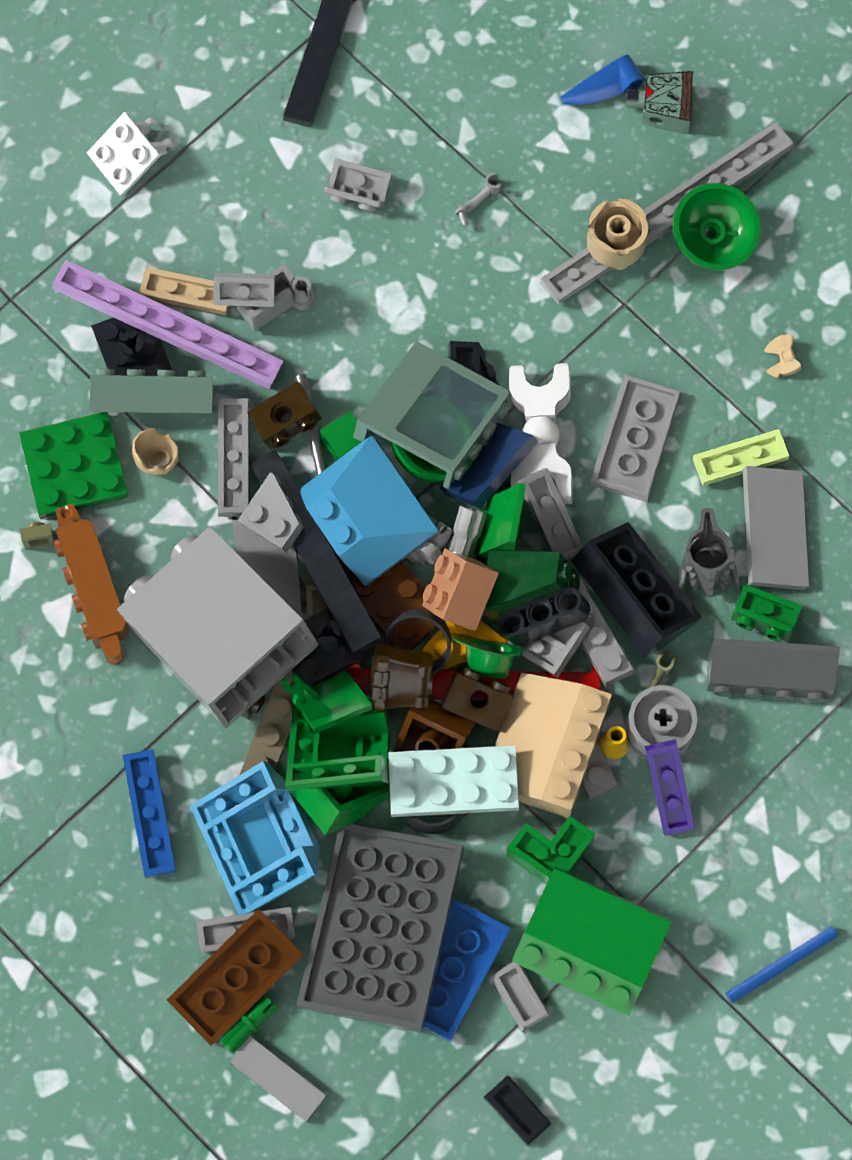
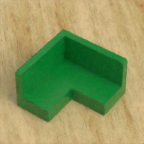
M569 816L551 841L525 823L507 847L506 856L547 884L554 867L570 874L592 845L595 833Z

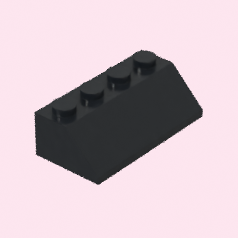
M629 522L588 541L571 561L644 658L667 646L702 618Z

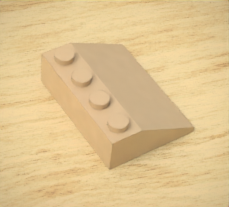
M521 673L514 692L515 699L495 744V747L515 746L519 802L565 818L571 816L609 709L612 694L579 683Z

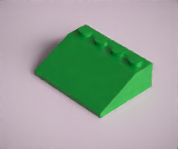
M554 867L512 962L630 1016L672 921Z

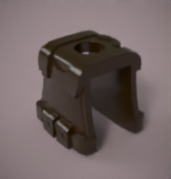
M379 643L375 646L371 668V692L374 711H385L397 707H429L433 676H431L433 673V658L429 652L404 650L388 645V643Z

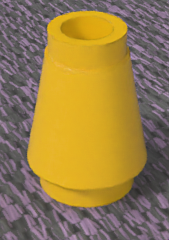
M613 726L601 735L599 746L603 755L607 758L619 759L629 751L630 741L622 727ZM611 737H617L620 741H614Z

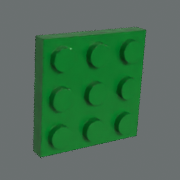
M100 412L19 432L40 519L55 516L56 509L69 504H73L75 509L79 510L129 497L108 412Z

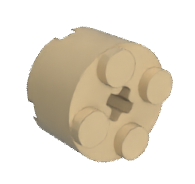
M618 199V201L602 202L593 210L588 225L587 249L595 260L605 266L623 270L642 256L648 235V223L643 209L630 200Z

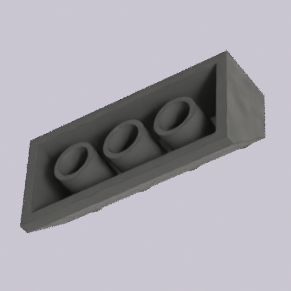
M714 638L708 654L707 691L714 692V695L721 697L732 696L733 693L745 694V697L752 699L771 695L776 696V699L782 701H791L795 697L807 698L809 702L822 703L826 699H831L835 691L840 647Z

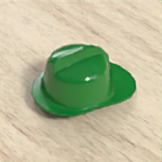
M458 633L451 634V638L454 641L466 646L467 664L470 669L479 672L485 678H506L514 656L523 654V649L513 644L486 641Z

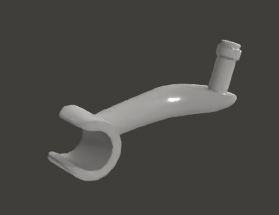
M489 173L485 178V188L469 202L456 209V215L460 216L463 227L468 226L465 213L474 210L489 195H497L501 191V184L495 186L489 184L498 180L499 176L497 173Z

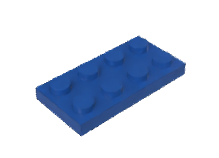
M454 899L451 905L424 1024V1029L450 1043L511 931V928L457 899Z

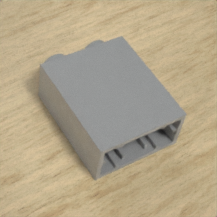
M209 526L199 536L190 535L181 540L171 553V561L153 577L145 576L135 581L126 591L124 596L125 602L117 608V611L142 642L227 729L319 644L304 620Z

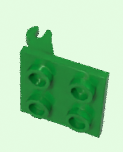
M347 671L313 686H309L295 673L292 674L293 682L289 684L286 677H283L281 681L282 687L286 692L291 693L292 701L315 733L329 729L336 724L373 709L370 701Z

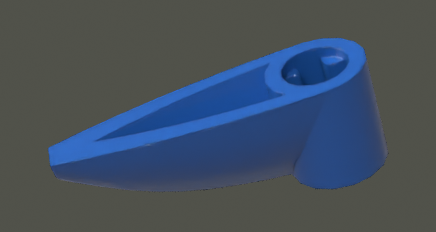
M623 55L560 97V101L565 105L589 104L603 101L621 93L627 94V89L636 90L644 83L645 77L630 55Z

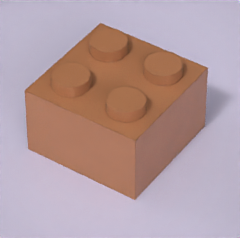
M445 548L443 554L436 560L434 566L435 574L432 582L424 590L422 606L445 621L476 631L499 573L474 558Z

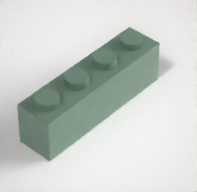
M97 369L96 375H90V412L212 414L213 377H206V371L188 370V376H176V370H157V376H145V370L127 369V375H115V369Z

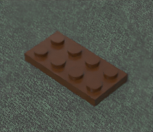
M338 554L335 555L372 622L384 634L392 622L402 613L413 609L428 610L422 606L424 602L423 593L426 586L401 561L368 586H364ZM421 618L401 620L395 625L393 632L395 646L412 651L438 627L432 622Z
M258 909L167 998V1001L212 1046L304 954Z

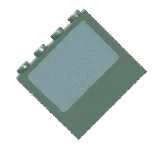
M416 341L357 419L353 438L363 442L373 431L446 471L447 474L443 487L449 489L455 479L458 481L462 479L468 468L467 462L469 459L474 461L482 448V441L484 439L489 441L496 429V421H503L510 409V405L507 404L510 391Z

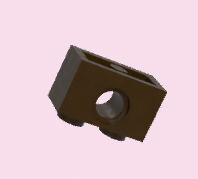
M299 381L247 411L263 442L271 450L285 446L293 436L300 432L310 431L316 426L318 421L322 420L309 394ZM292 413L291 418L287 422L280 423L283 415Z
M465 668L464 671L456 669L442 700V708L500 732L515 699L514 693L510 691L511 687L498 680H493V683L482 680V674L470 668ZM481 690L486 692L488 695L486 702L483 704L473 703L470 697L475 691Z

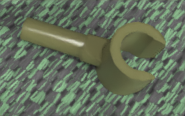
M667 651L658 655L656 659L658 669L648 688L658 686L666 671L678 664V656L673 658L671 665H667L664 662V656Z

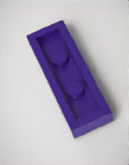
M676 739L645 746L664 836L695 829Z

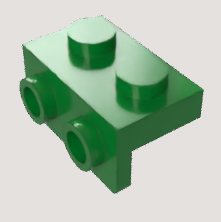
M744 584L730 620L735 621L736 625L742 629L761 631L765 633L767 638L773 641L782 642L784 640L788 642L802 605Z

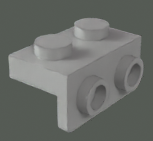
M335 158L328 187H325L324 193L331 194V201L347 204L349 199L359 202L358 208L375 212L376 207L384 208L393 174Z

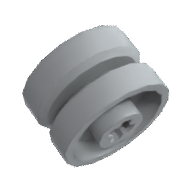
M660 685L652 686L642 691L632 702L626 723V734L631 747L636 753L647 759L645 746L676 739L679 755L681 756L691 744L698 722L696 707L688 695L675 687ZM660 722H663L666 726H660Z

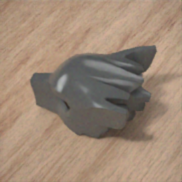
M702 509L698 528L687 540L676 584L682 590L686 577H688L691 590L696 591L699 584L704 589L706 595L712 597L718 583L721 590L728 586V578L731 577L738 593H741L732 541L718 527L713 509Z

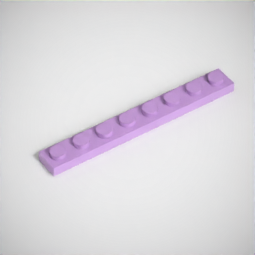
M65 260L53 282V290L269 390L282 367L283 360L70 261Z

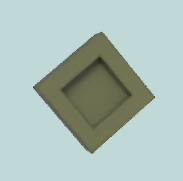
M34 522L27 525V528L20 529L21 540L25 550L54 545L55 537L50 523Z

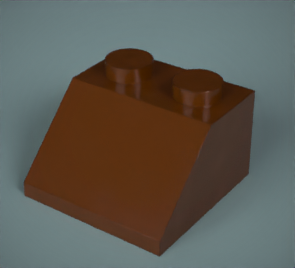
M430 699L429 707L410 708L393 752L466 748L476 722L443 709L442 704Z

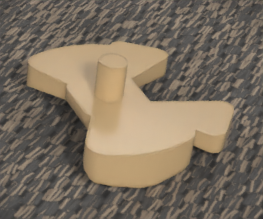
M780 335L772 340L764 349L765 353L776 354L780 357L781 362L766 370L770 376L776 379L780 375H793L802 369V365L795 359L792 349L794 344L792 335Z

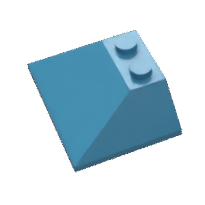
M373 435L369 436L299 489L307 510L338 556L364 586H368L440 532Z
M262 761L190 805L238 915L252 913L318 875V841L302 806L293 794L286 790V781L267 761Z

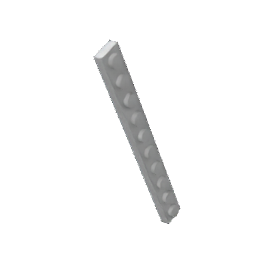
M775 122L644 209L643 211L648 223L646 246L673 229L672 223L676 207L689 191L707 183H722L735 187L791 150L794 144L792 140ZM586 248L542 277L540 283L557 305H559L613 269V267L599 263Z

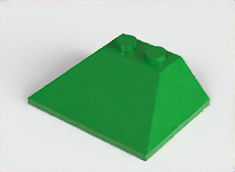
M365 695L373 708L372 695ZM293 703L286 790L387 784L389 779L388 752H390L387 710L374 711L373 708L357 717L350 718L329 729L315 733Z

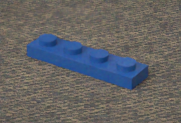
M154 749L123 755L144 877L147 879L176 873Z

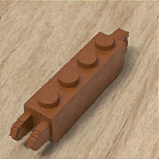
M69 504L56 509L59 527L56 529L59 539L53 541L59 558L65 556L68 566L62 569L68 586L72 584L75 586L77 594L72 596V600L77 613H84L86 622L81 623V627L86 641L93 640L96 649L102 647L107 662L110 665L118 666L124 658L120 641L126 638L129 629L126 621L117 611L120 603L93 523L85 519L81 520L74 505Z

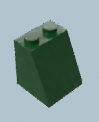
M489 550L487 566L499 574L483 612L498 627L500 616L508 610L563 588L572 587L579 590V574L560 552Z

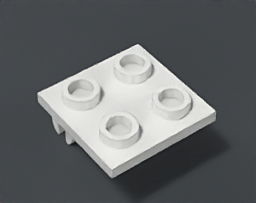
M124 112L87 152L92 161L121 196L127 193L161 155L168 153L167 147H174V143L170 139H165L162 142H149L144 134L151 132L150 126H157V122L153 118H148L145 121H134L127 112Z

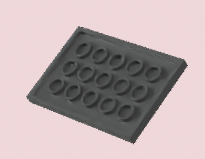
M354 824L340 829L296 1006L299 1009L423 1033L463 857V844Z

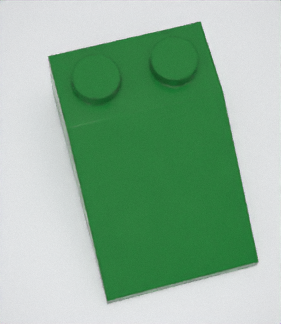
M519 483L491 496L487 501L486 508H480V511L487 513L481 537L477 540L473 554H476L477 560L487 565L489 550L516 551L523 516L526 484Z
M390 778L387 784L374 786L289 791L324 835H328L349 826L390 798Z

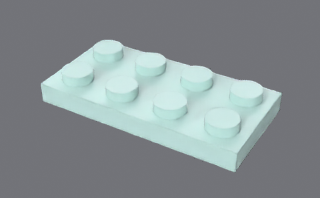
M515 746L388 752L392 817L519 810Z

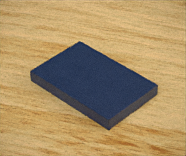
M496 423V429L489 441L485 439L482 441L479 455L465 472L460 481L455 479L449 489L443 487L442 484L440 490L446 496L481 508L535 447L538 441L532 434Z

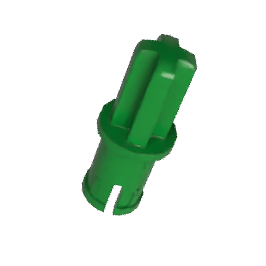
M263 995L221 1039L222 1045L229 1052H236L253 1033L258 1034V1028L278 1010L275 1004H271L272 1001L268 997Z

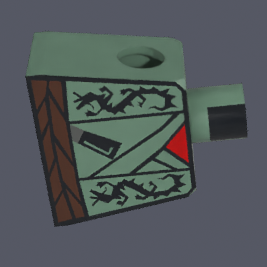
M693 71L647 75L644 91L627 89L626 107L643 108L642 123L646 126L688 134L691 122Z

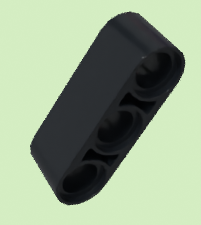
M563 588L506 611L498 620V629L510 643L516 646H523L583 622L590 614V604L575 588ZM578 601L575 608L567 610L570 603ZM549 612L548 617L544 621L539 622L541 615ZM521 623L520 628L516 632L511 633L512 628L516 624Z

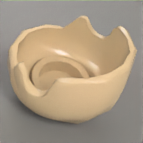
M149 428L139 432L134 438L132 456L136 466L142 472L161 476L171 472L178 463L179 447L172 440L170 434L163 435L158 433L155 428Z

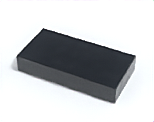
M508 1075L484 1096L488 1104L527 1147L552 1124Z

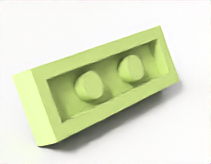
M779 429L693 456V462L702 486L741 475L746 466L764 468L789 459V453Z

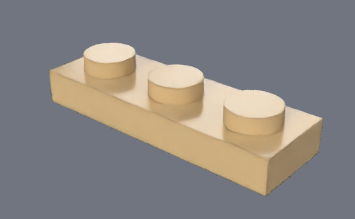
M150 267L145 269L139 294L156 302L227 316L229 306L214 305L213 280Z

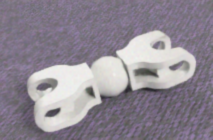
M567 363L556 364L552 380L547 385L541 387L532 386L526 381L522 365L510 366L509 391L511 401L525 415L526 424L523 427V432L532 434L538 441L535 447L511 473V487L517 485L518 480L543 468H548L564 505H571L573 502L571 467L563 458L558 456L556 449L560 438L557 415L559 411L567 406L571 399L569 366ZM524 499V506H526L527 501Z

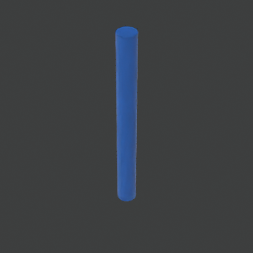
M830 926L725 993L727 999L733 1004L838 937L836 930Z

